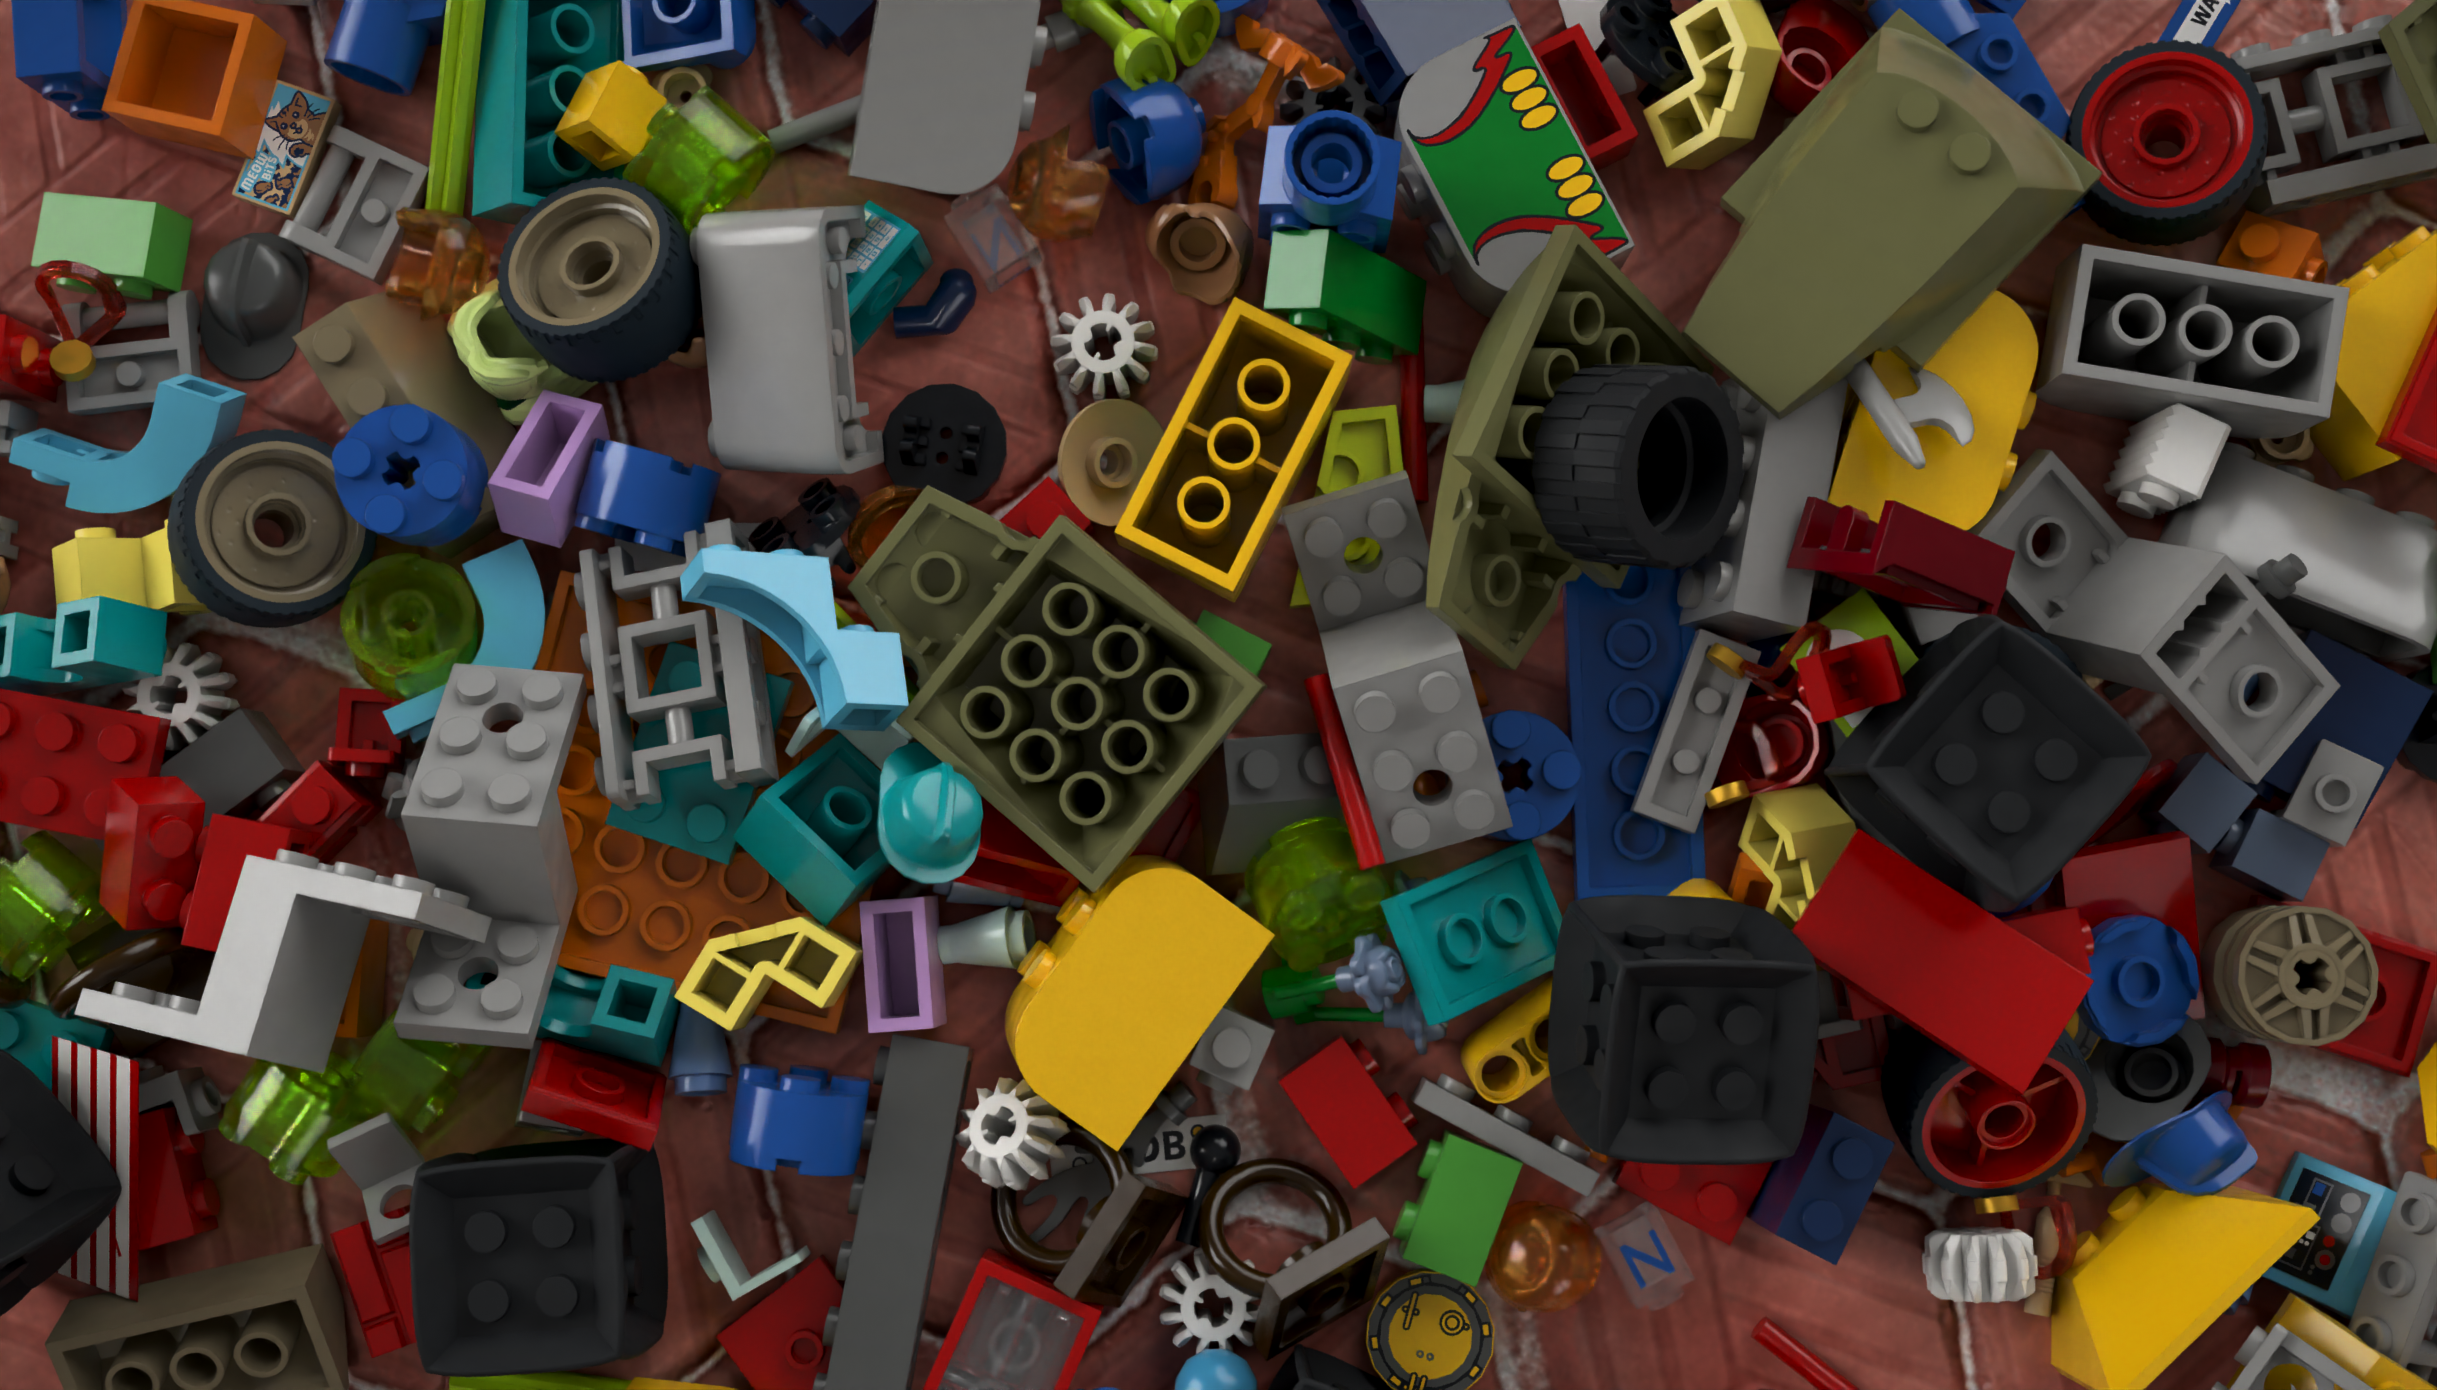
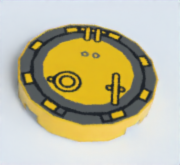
M1416 1269L1405 1273L1406 1275L1397 1277L1393 1282H1389L1377 1293L1366 1318L1365 1343L1373 1368L1393 1390H1468L1482 1377L1493 1355L1495 1328L1486 1302L1471 1285L1431 1269Z

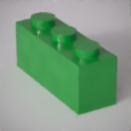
M1331 229L1273 231L1263 309L1288 320L1289 324L1309 334L1322 336L1323 341L1339 349L1355 351L1354 359L1359 362L1388 365L1392 364L1393 355H1418L1427 281Z

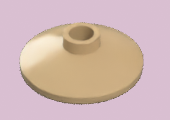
M1104 399L1085 407L1069 423L1059 446L1057 462L1059 481L1063 492L1091 522L1104 526L1118 525L1164 435L1163 429L1155 417L1144 407L1132 401ZM1104 452L1107 456V466L1102 472L1100 458Z

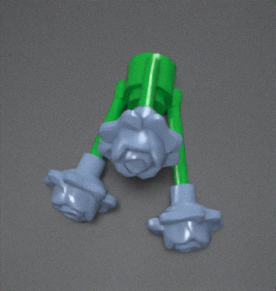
M1402 870L1396 871L1394 873V889L1392 890L1391 897L1428 880L1426 877L1410 879ZM1382 907L1375 910V917L1304 951L1282 955V966L1263 971L1261 978L1262 994L1268 1013L1274 1020L1293 1016L1296 1025L1315 1021L1384 1022V1028H1403L1406 1036L1410 1040H1414L1415 1048L1419 1055H1426L1428 1042L1437 1041L1446 1036L1449 1020L1428 1026L1414 988L1413 992L1406 996L1403 1003H1393L1394 994L1398 993L1405 984L1406 972L1402 967V958L1398 950L1382 945L1378 935L1375 933L1383 929L1385 934L1391 931ZM1355 942V953L1350 959L1349 965L1338 967L1335 974L1322 976L1316 965L1308 967V964ZM1339 988L1343 993L1355 991L1358 996L1365 999L1369 1008L1317 1007L1316 1005L1324 1003L1325 991Z

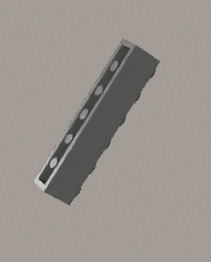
M892 1034L890 1047L880 1046L878 1050L873 1084L881 1085L882 1092L878 1111H867L861 1149L870 1150L865 1176L855 1175L848 1204V1214L858 1215L853 1242L842 1241L836 1265L835 1279L845 1281L840 1307L830 1306L823 1332V1346L832 1347L827 1374L817 1373L812 1390L912 1389L958 1142L954 1136L959 1134L962 1121L960 1110L964 1109L975 1051L971 1047Z

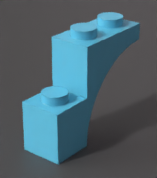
M718 544L701 548L680 576L682 601L701 603L733 613L761 629L784 649L808 682L819 710L822 729L885 731L909 706L899 633L876 632L873 627L861 624L837 629L829 557L806 556L803 552L796 549H779L770 553L741 551L736 545Z

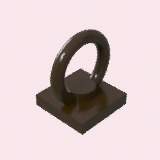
M113 920L66 949L78 972L69 977L54 991L49 1001L50 1011L55 1017L63 1020L82 1018L83 1016L74 1014L82 988L111 994L115 981L201 1001L216 952L181 945L184 929L181 927L125 931L116 920ZM109 1023L129 1059L140 1058L171 1039L170 1037Z
M1071 1119L1063 1120L1067 1123V1127L1071 1132L1057 1139L1055 1145L1076 1146L1093 1154L1103 1165L1111 1188V1195L1101 1199L1084 1218L1076 1236L1078 1246L1069 1250H1053L1041 1246L1032 1240L1023 1229L1018 1217L1016 1207L1017 1190L1007 1185L1003 1188H991L990 1206L993 1224L1000 1241L1012 1257L1032 1271L1057 1277L1053 1285L1071 1299L1120 1308L1182 1212L1188 1197L1169 1184L1134 1174L1132 1165L1122 1147L1117 1152Z
M1261 1158L1234 1166L1223 1173L1211 1185L1205 1194L1198 1214L1200 1245L1212 1269L1220 1278L1236 1290L1261 1299L1252 1341L1266 1361L1373 1298L1390 1240L1389 1234L1375 1216L1353 1229L1348 1206L1337 1188L1322 1174L1304 1164L1281 1158ZM1262 1184H1280L1301 1191L1319 1207L1327 1225L1325 1245L1323 1242L1317 1241L1300 1248L1282 1263L1275 1274L1256 1270L1241 1261L1229 1247L1224 1235V1217L1229 1204L1243 1191Z

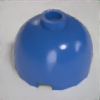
M1118 77L1099 85L1101 88L1092 91L1090 95L1089 117L1097 149L1101 150L1108 146L1110 147L1121 169L1106 170L1124 197L1136 205L1158 200L1184 186L1198 167L1202 154V134L1206 131V120L1201 106L1194 98H1188L1179 86L1173 82H1166L1161 78H1158L1157 82L1151 84L1142 79V82L1147 86L1133 91Z

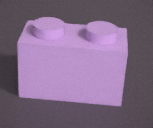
M543 389L487 483L501 532L558 548L562 547L575 524L577 517L575 509L595 438L611 441L602 404Z
M938 895L859 902L868 1032L880 1033L931 1029L946 1024L943 963L939 957L937 933L940 927Z

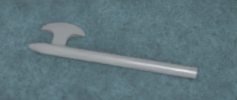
M1864 358L1854 365L1853 370L1845 378L1893 450L1915 469L1924 468L1926 461L1918 436L1913 428L1925 425L1938 426L1946 430L1962 447L1972 441L1975 431L1972 415L1964 400L1950 384L1935 373L1923 368L1917 373L1914 369L1908 367L1918 392L1910 396L1892 399Z

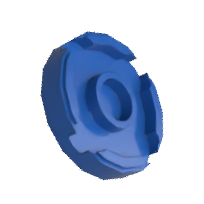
M2132 914L2108 918L2091 929L2094 940V954L2092 957H2088L2091 974H2086V976L2093 979L2094 982L2076 1009L2084 1025L2103 1040L2133 1047H2144L2162 1043L2181 1030L2190 1016L2185 1015L2191 999H2197L2200 985L2197 960L2185 937L2173 927L2166 926L2157 919Z

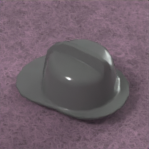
M249 233L232 240L227 246L222 247L211 257L204 272L205 294L200 319L201 343L208 359L223 373L241 380L263 379L279 372L294 355L297 344L292 337L301 332L309 290V268L303 253L295 245L290 244L273 233Z
M2189 1016L2181 1030L2159 1044L2133 1047L2101 1040L2091 1056L2086 1060L2098 1097V1113H2096V1123L2093 1124V1132L2115 1142H2129L2153 1126L2182 1113L2204 1084L2212 1066L2211 1044L2203 1028Z

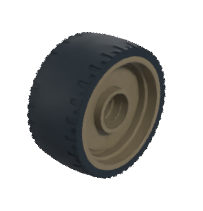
M602 177L601 179H585L578 183H571L565 188L562 187L555 193H550L544 200L541 199L535 207L530 208L529 212L515 225L512 234L510 233L507 243L503 246V253H501L499 258L500 264H498L499 274H497V280L499 281V294L507 312L526 340L546 360L573 378L576 377L579 380H587L592 383L594 381L598 383H612L617 380L624 381L627 378H634L641 373L649 372V369L659 366L658 364L662 361L665 362L671 354L678 351L677 349L686 342V338L692 334L693 328L697 326L698 319L703 313L699 268L691 256L689 234L664 203L651 191L649 192L645 187L635 182L631 183L629 180H620L615 177L613 179Z
M273 429L249 432L220 443L203 455L186 473L176 490L169 510L167 525L168 546L172 563H174L175 570L180 576L181 581L189 588V592L200 603L205 604L209 610L221 617L228 618L232 622L246 626L261 628L289 627L302 624L327 613L349 596L360 583L372 560L378 533L358 523L343 506L335 484L334 467L332 464L334 448L329 446L328 443L318 441V438L301 432L294 433L291 430ZM257 519H269L280 526L284 535L282 547H269L258 540L254 530V524Z

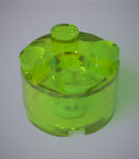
M704 86L681 108H677L673 103H668L653 116L647 126V133L653 138L644 151L636 155L627 165L623 172V179L629 180L631 183L635 182L645 187L649 192L651 191L671 210L690 236L693 228L698 227V223L703 215L706 213L727 212L724 208L739 194L746 200L753 194L772 164L775 149L770 146L772 142L763 132L708 86Z
M397 553L371 562L357 573L341 606L340 626L354 667L370 686L382 692L385 697L393 701L402 702L410 700L447 684L454 663L471 664L479 651V624L474 599L468 584L453 567L443 562L440 564L432 560L420 558L419 554ZM413 622L415 627L418 629L412 632H408L405 628H402V626L406 623Z
M1315 817L1295 822L1282 828L1268 839L1271 849L1263 855L1259 862L1255 855H1253L1247 865L1244 876L1245 888L1262 925L1275 934L1270 941L1273 949L1280 957L1287 960L1289 967L1295 972H1308L1320 964L1333 962L1355 953V939L1358 936L1376 933L1382 944L1386 940L1387 932L1384 926L1387 924V920L1380 902L1393 896L1391 888L1379 866L1360 871L1348 828L1341 827L1338 819Z
M47 830L38 831L19 843L29 851L20 860L16 859L10 862L4 856L0 859V970L9 978H17L21 982L29 978L39 968L45 973L53 969L68 954L66 949L74 945L66 937L78 923L83 920L89 925L106 911L99 903L101 876Z
M395 1009L352 1067L351 1071L357 1075L346 1080L343 1087L381 1114L390 1113L398 1125L408 1133L414 1129L424 1133L432 1122L436 1124L444 1116L458 1097L460 1092L451 1087L456 1077L462 1080L470 1070L475 1071L494 1046L398 1038L393 1023L397 1013V1009Z
M330 1051L324 1074L256 1058L224 1106V1116L218 1124V1129L230 1141L242 1146H250L256 1152L271 1160L269 1168L277 1177L291 1184L302 1185L308 1176L332 1177L337 1175L342 1167L329 1152L327 1139L377 1117L384 1105L383 1099L373 1102L371 1099L377 1090L372 1080L351 1062L333 1051Z

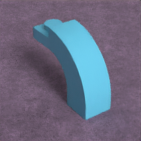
M185 373L158 383L148 428L141 441L131 451L111 450L47 428H41L13 438L8 462L32 470V477L41 482L61 486L69 485L65 507L93 513H119L143 508L174 495L186 473L203 455L220 443L235 437L247 393Z
M520 539L462 564L463 572L481 608L484 619L482 643L471 665L534 670L545 631L544 596L534 562L523 539ZM446 684L383 711L397 740L410 735L413 744L428 739Z

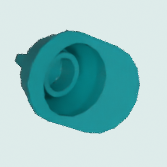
M912 742L898 747L884 761L880 775L877 820L879 845L888 862L904 877L922 884H945L961 877L975 861L980 845L981 823L984 817L981 795L976 791L974 785L962 774L954 772L953 766L950 763L942 762L920 742Z

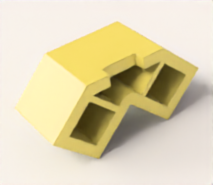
M1703 0L1670 21L1694 79L1643 110L1667 168L1703 170L1754 140L1782 53V49L1760 0Z
M168 519L164 521L165 528L142 538H116V529L93 527L76 530L74 539L52 548L56 607L59 603L104 596L164 612H179L183 616L213 612L189 592V588L183 584L175 570L167 539Z
M1818 783L1754 794L1738 843L1742 851L1754 861L1773 884L1765 910L1779 919L1790 930L1856 831L1854 820ZM1816 964L1817 971L1824 970Z
M797 917L709 939L674 995V998L728 1031L746 1027L774 980L820 1008L831 1007L835 1005L863 959L862 946L828 925L825 927L814 917Z

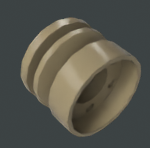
M2256 905L2233 912L2212 929L2200 955L2203 993L2207 1005L2224 1025L2248 1038L2308 1046H2321L2345 1038L2365 1021L2377 997L2379 968L2370 942L2352 921L2327 908ZM2296 963L2303 964L2299 970L2300 976L2305 980L2303 987H2296L2300 980L2298 973L2293 970Z

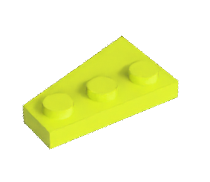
M1396 405L1333 411L1314 497L1403 471ZM1360 537L1348 544L1344 557L1354 565H1366L1378 556L1380 545L1371 538ZM1299 567L1289 609L1311 607Z

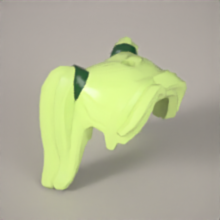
M496 278L474 292L458 306L450 316L447 331L453 338L459 358L468 367L473 379L484 390L496 397L497 406L500 408L505 420L513 425H522L543 389L579 398L590 388L598 384V382L582 381L562 372L546 360L526 340L503 304L498 289L499 281Z

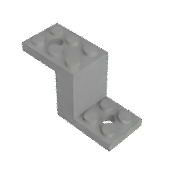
M2036 449L2013 475L2006 490H2000L1986 515L1976 525L1967 530L1972 534L2015 551L2007 587L2002 597L2034 632L2048 638L2052 644L2058 645L2069 656L2070 661L2075 663L2076 668L2081 674L2163 694L2239 780L2257 785L2341 686L2227 554L2128 537L2052 450ZM2046 524L2050 530L2051 543L2048 550L2042 556L2037 557L2032 548L2033 535L2041 525ZM2257 674L2259 677V695L2254 703L2247 706L2244 701V688L2248 680Z
M1406 470L1281 507L1319 630L1334 696L1386 864L1513 827L1457 633L1426 608L1430 550ZM1368 537L1375 540L1380 545V551L1375 560L1366 565H1354L1348 562L1344 557V552L1348 544L1354 539ZM1427 770H1440L1449 776L1447 786L1441 792L1434 795L1418 793L1413 788L1414 781L1421 773Z
M454 663L407 795L401 818L419 879L436 884L435 888L469 896L470 900L467 909L489 916L492 919L485 943L424 930L393 1022L398 1038L524 1049L533 1048L578 892L557 789L587 694L584 674ZM515 720L520 722L511 727L508 732L497 733L489 730L500 721ZM489 972L497 975L494 981L482 989H468L463 986L469 977L477 973Z
M278 849L275 860L246 855L201 1001L115 981L111 994L82 988L74 1014L324 1074L370 918L479 943H485L492 918L467 909L470 900L469 896L435 888L436 884L400 874H394L392 879L376 875L377 872L374 870L336 861L335 866L319 863V859L284 849Z

